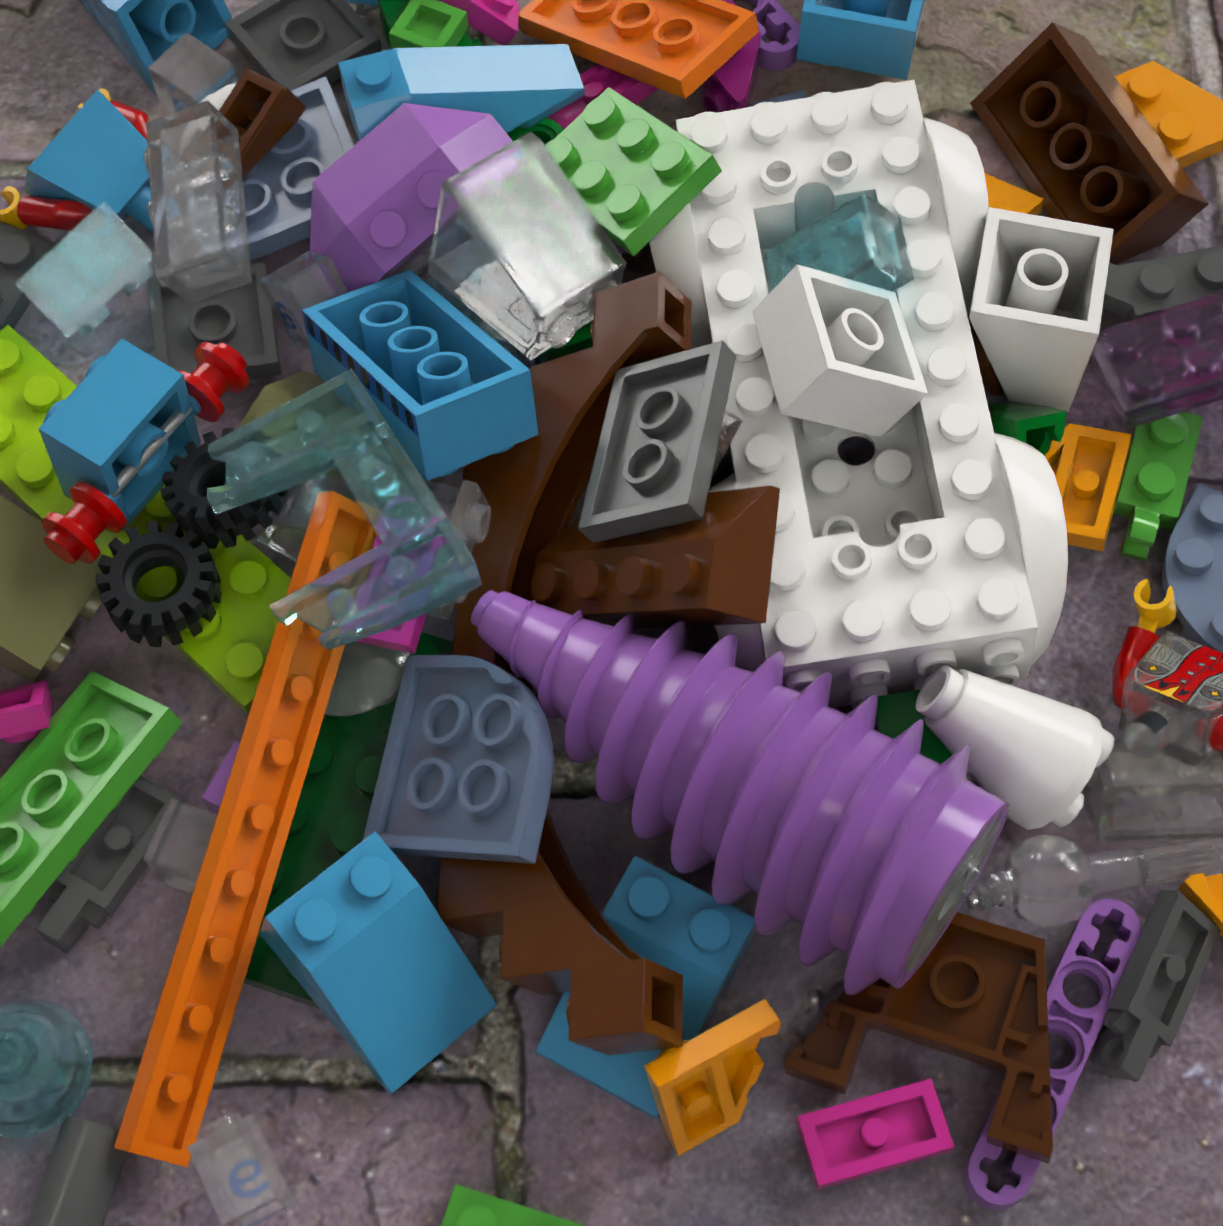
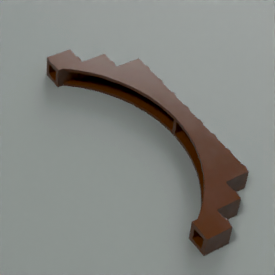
M659 271L595 293L594 320L590 326L593 347L530 367L539 435L514 445L506 452L491 454L465 465L462 475L464 491L462 523L459 527L460 556L458 580L455 587L457 605L455 637L452 641L453 655L472 656L483 659L515 676L511 671L510 664L479 637L478 628L472 625L471 615L476 604L490 590L498 594L506 591L531 601V579L535 570L536 554L567 528L584 489L590 480L616 371L691 349L692 301ZM515 676L517 679L522 681L532 692V686L524 678H519ZM548 807L535 864L441 857L440 880L436 899L438 914L445 925L476 938L503 934L499 946L502 980L540 995L570 991V997L566 1005L569 1041L606 1055L682 1047L683 975L643 958L627 944L599 912L572 869L554 829Z

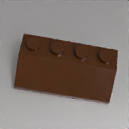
M1052 22L970 103L1033 194L1045 199L1043 208L1050 218L1114 229L1109 263L1119 264L1164 244L1209 204L1086 37Z
M770 485L708 492L703 519L595 543L578 530L581 517L579 516L536 554L535 570L531 579V601L535 599L537 604L572 615L582 609L583 618L615 626L625 616L633 614L635 617V629L667 628L678 621H685L687 627L766 623L780 488Z

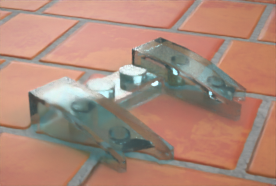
M352 368L208 444V453L212 460L226 461L225 486L207 488V500L215 514L287 490L336 469L382 543L269 605L276 620L288 626L298 618L322 632L318 641L325 649L330 650L396 627L437 609L482 585L475 559Z

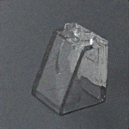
M527 133L442 182L428 273L528 359L536 358L552 346L559 348L565 345L578 329L594 319L595 293L621 284L626 261L543 142L534 133Z

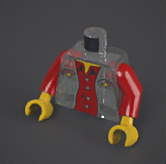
M1144 579L1135 587L1133 594L1139 621L1136 627H1128L1112 670L1113 702L1115 706L1121 709L1119 730L1123 735V741L1127 749L1138 758L1149 759L1160 752L1193 767H1206L1223 758V653L1168 631L1160 637L1155 634L1157 628L1167 626L1176 616L1177 609L1172 586H1169L1163 601L1157 604H1148L1151 589L1149 580Z

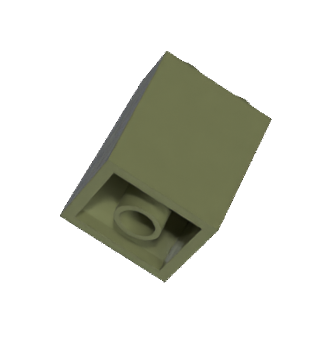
M0 495V666L33 682L43 666L55 673L76 642L65 633L78 614L90 621L101 605L102 600L99 596L101 593L96 585V574L103 573L98 566L100 558H97L92 564L77 560L75 564H69L56 556L44 543L43 538L47 533L41 521Z

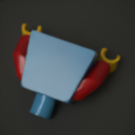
M103 88L96 90L85 104L80 103L78 105L79 111L27 168L24 192L30 196L22 197L17 189L12 186L5 187L1 192L9 207L0 210V221L21 230L30 225L87 234L98 232L103 236L110 237L130 215L153 234H157L166 225L176 209L173 204L152 189L159 180L164 160L161 156L160 144L148 115L118 101H112L109 92Z

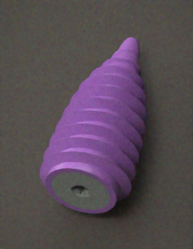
M493 590L486 592L472 612L471 623L478 628L479 637L510 664L511 671L515 676L524 678L538 693V702L546 718L556 719L561 717L566 723L564 744L568 758L576 763H584L598 757L595 785L597 795L601 801L608 804L619 803L634 795L632 827L639 839L651 840L658 838L674 828L671 842V862L674 869L679 873H691L714 860L712 894L717 904L723 906L732 904L752 891L756 892L758 898L755 911V927L761 936H769L779 932L794 920L801 924L799 958L800 963L804 966L815 965L837 949L848 956L844 978V989L848 995L861 992L880 978L898 989L914 975L940 940L972 889L1007 819L1009 804L966 780L970 744L963 747L942 764H939L920 754L924 719L918 720L895 739L874 730L878 705L877 695L869 697L846 715L828 707L832 681L830 672L823 673L801 692L782 686L785 665L784 652L779 651L771 655L752 672L735 667L737 636L733 633L723 637L706 654L686 650L687 623L685 621H678L657 639L635 634V617L633 614L625 616L615 626L583 618L582 609L572 615L537 604L535 599L528 601L506 591L499 594Z

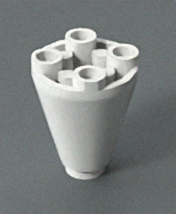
M949 666L938 668L926 680L916 700V710L925 716L926 725L952 755L970 744L967 772L982 789L1009 804L1007 818L1026 830L1041 828L1050 822L1059 827H1064L1071 823L1083 806L1084 796L1081 793L1083 788L1093 775L1095 768L1108 758L1114 746L1113 735L1103 729L1100 720L1089 712L965 669L955 671Z

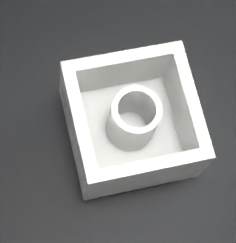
M797 264L752 311L780 412L783 415L881 437L928 394L895 292Z

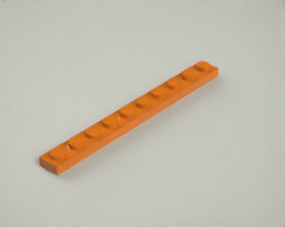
M335 491L317 494L114 1145L115 1149L187 1168L189 1166L348 638L347 630L382 517Z

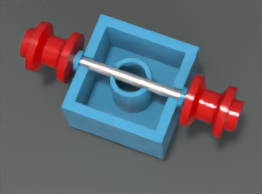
M121 338L107 355L98 357L90 365L85 379L65 400L58 401L50 408L43 424L39 428V432L63 493L72 499L74 503L65 515L49 512L41 521L47 533L43 538L44 543L56 556L69 564H75L77 560L92 564L100 555V550L95 543L99 535L104 530L113 533H120L121 530L124 531L164 486L162 482L164 471L175 472L169 463L173 457L178 455L185 458L188 453L184 446L192 440L197 447L199 446L201 440L194 415L209 422L218 421L225 411L220 400L226 391L240 394L249 385V377L245 371L247 368L246 361L233 347L222 342L217 345L210 342L200 343L193 352L198 366L192 373L173 369Z

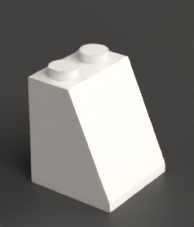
M988 208L969 319L1009 401L1047 406L1069 412L1099 335L1114 229L998 208Z

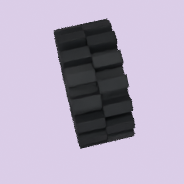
M223 428L221 438H217L214 432L211 431L203 434L204 444L197 447L192 440L184 446L188 455L185 458L175 455L169 462L175 472L164 471L162 482L166 487L161 488V497L166 502L167 508L185 533L191 529L198 534L201 542H205L207 547L212 549L217 548L219 540H221L225 548L236 546V536L241 534L246 541L255 538L256 534L252 528L258 524L267 529L274 522L268 513L270 511L281 512L284 503L280 497L287 496L288 490L284 482L286 478L258 435L254 437L251 431L241 429L237 435L233 428ZM235 481L228 489L214 495L221 487Z
M158 521L147 522V534L140 535L135 525L125 530L130 540L124 545L115 537L108 544L114 557L101 555L98 566L103 574H96V585L101 593L99 596L114 625L121 633L125 630L129 639L139 644L143 636H145L150 647H161L162 636H168L172 646L184 643L180 631L188 628L193 637L203 631L199 622L201 617L209 622L213 620L216 611L212 602L221 603L222 592L218 585L221 583L206 543H201L197 533L189 529L184 535L181 525L170 521L167 531L163 532ZM173 566L183 573L182 587L176 594L166 600L146 602L136 595L137 582L152 569Z

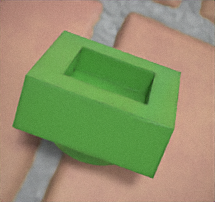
M411 0L389 32L391 49L456 47L469 27L467 12L438 0Z

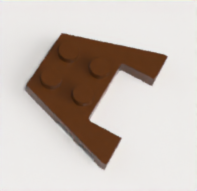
M957 912L928 957L902 987L896 989L880 978L857 994L848 995L844 990L836 1001L832 1000L825 1008L823 1018L801 1046L797 1044L787 1056L784 1064L786 1074L846 1094L866 1033L870 1029H876L1003 1071L1006 1076L988 1129L987 1143L1050 1164L1053 1154L1046 950L1045 939Z

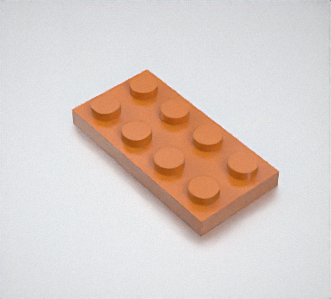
M532 0L518 12V23L521 33L548 44H568L571 53L683 99L689 97L759 32L755 12L722 0Z

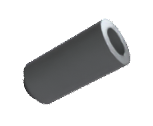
M65 1117L63 1119L26 1226H103L128 1153L127 1151L114 1148L119 1130L78 1118Z

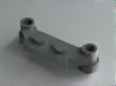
M1223 245L1122 265L1109 263L1103 308L1126 317L1131 328L1222 311Z

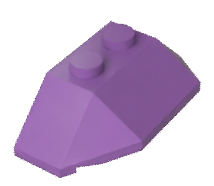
M404 103L312 181L309 268L334 298L394 276L525 167L529 160L491 114Z

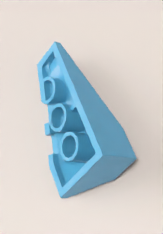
M568 44L394 48L338 62L346 106L358 142L404 103L491 114L504 131L508 133L518 126L530 128L585 96L584 86Z

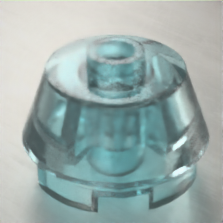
M24 999L0 1006V1137L23 1138L37 1135L56 1126L65 1117H70L83 1101L91 1080L92 1050L83 1026L69 1011L48 1001Z

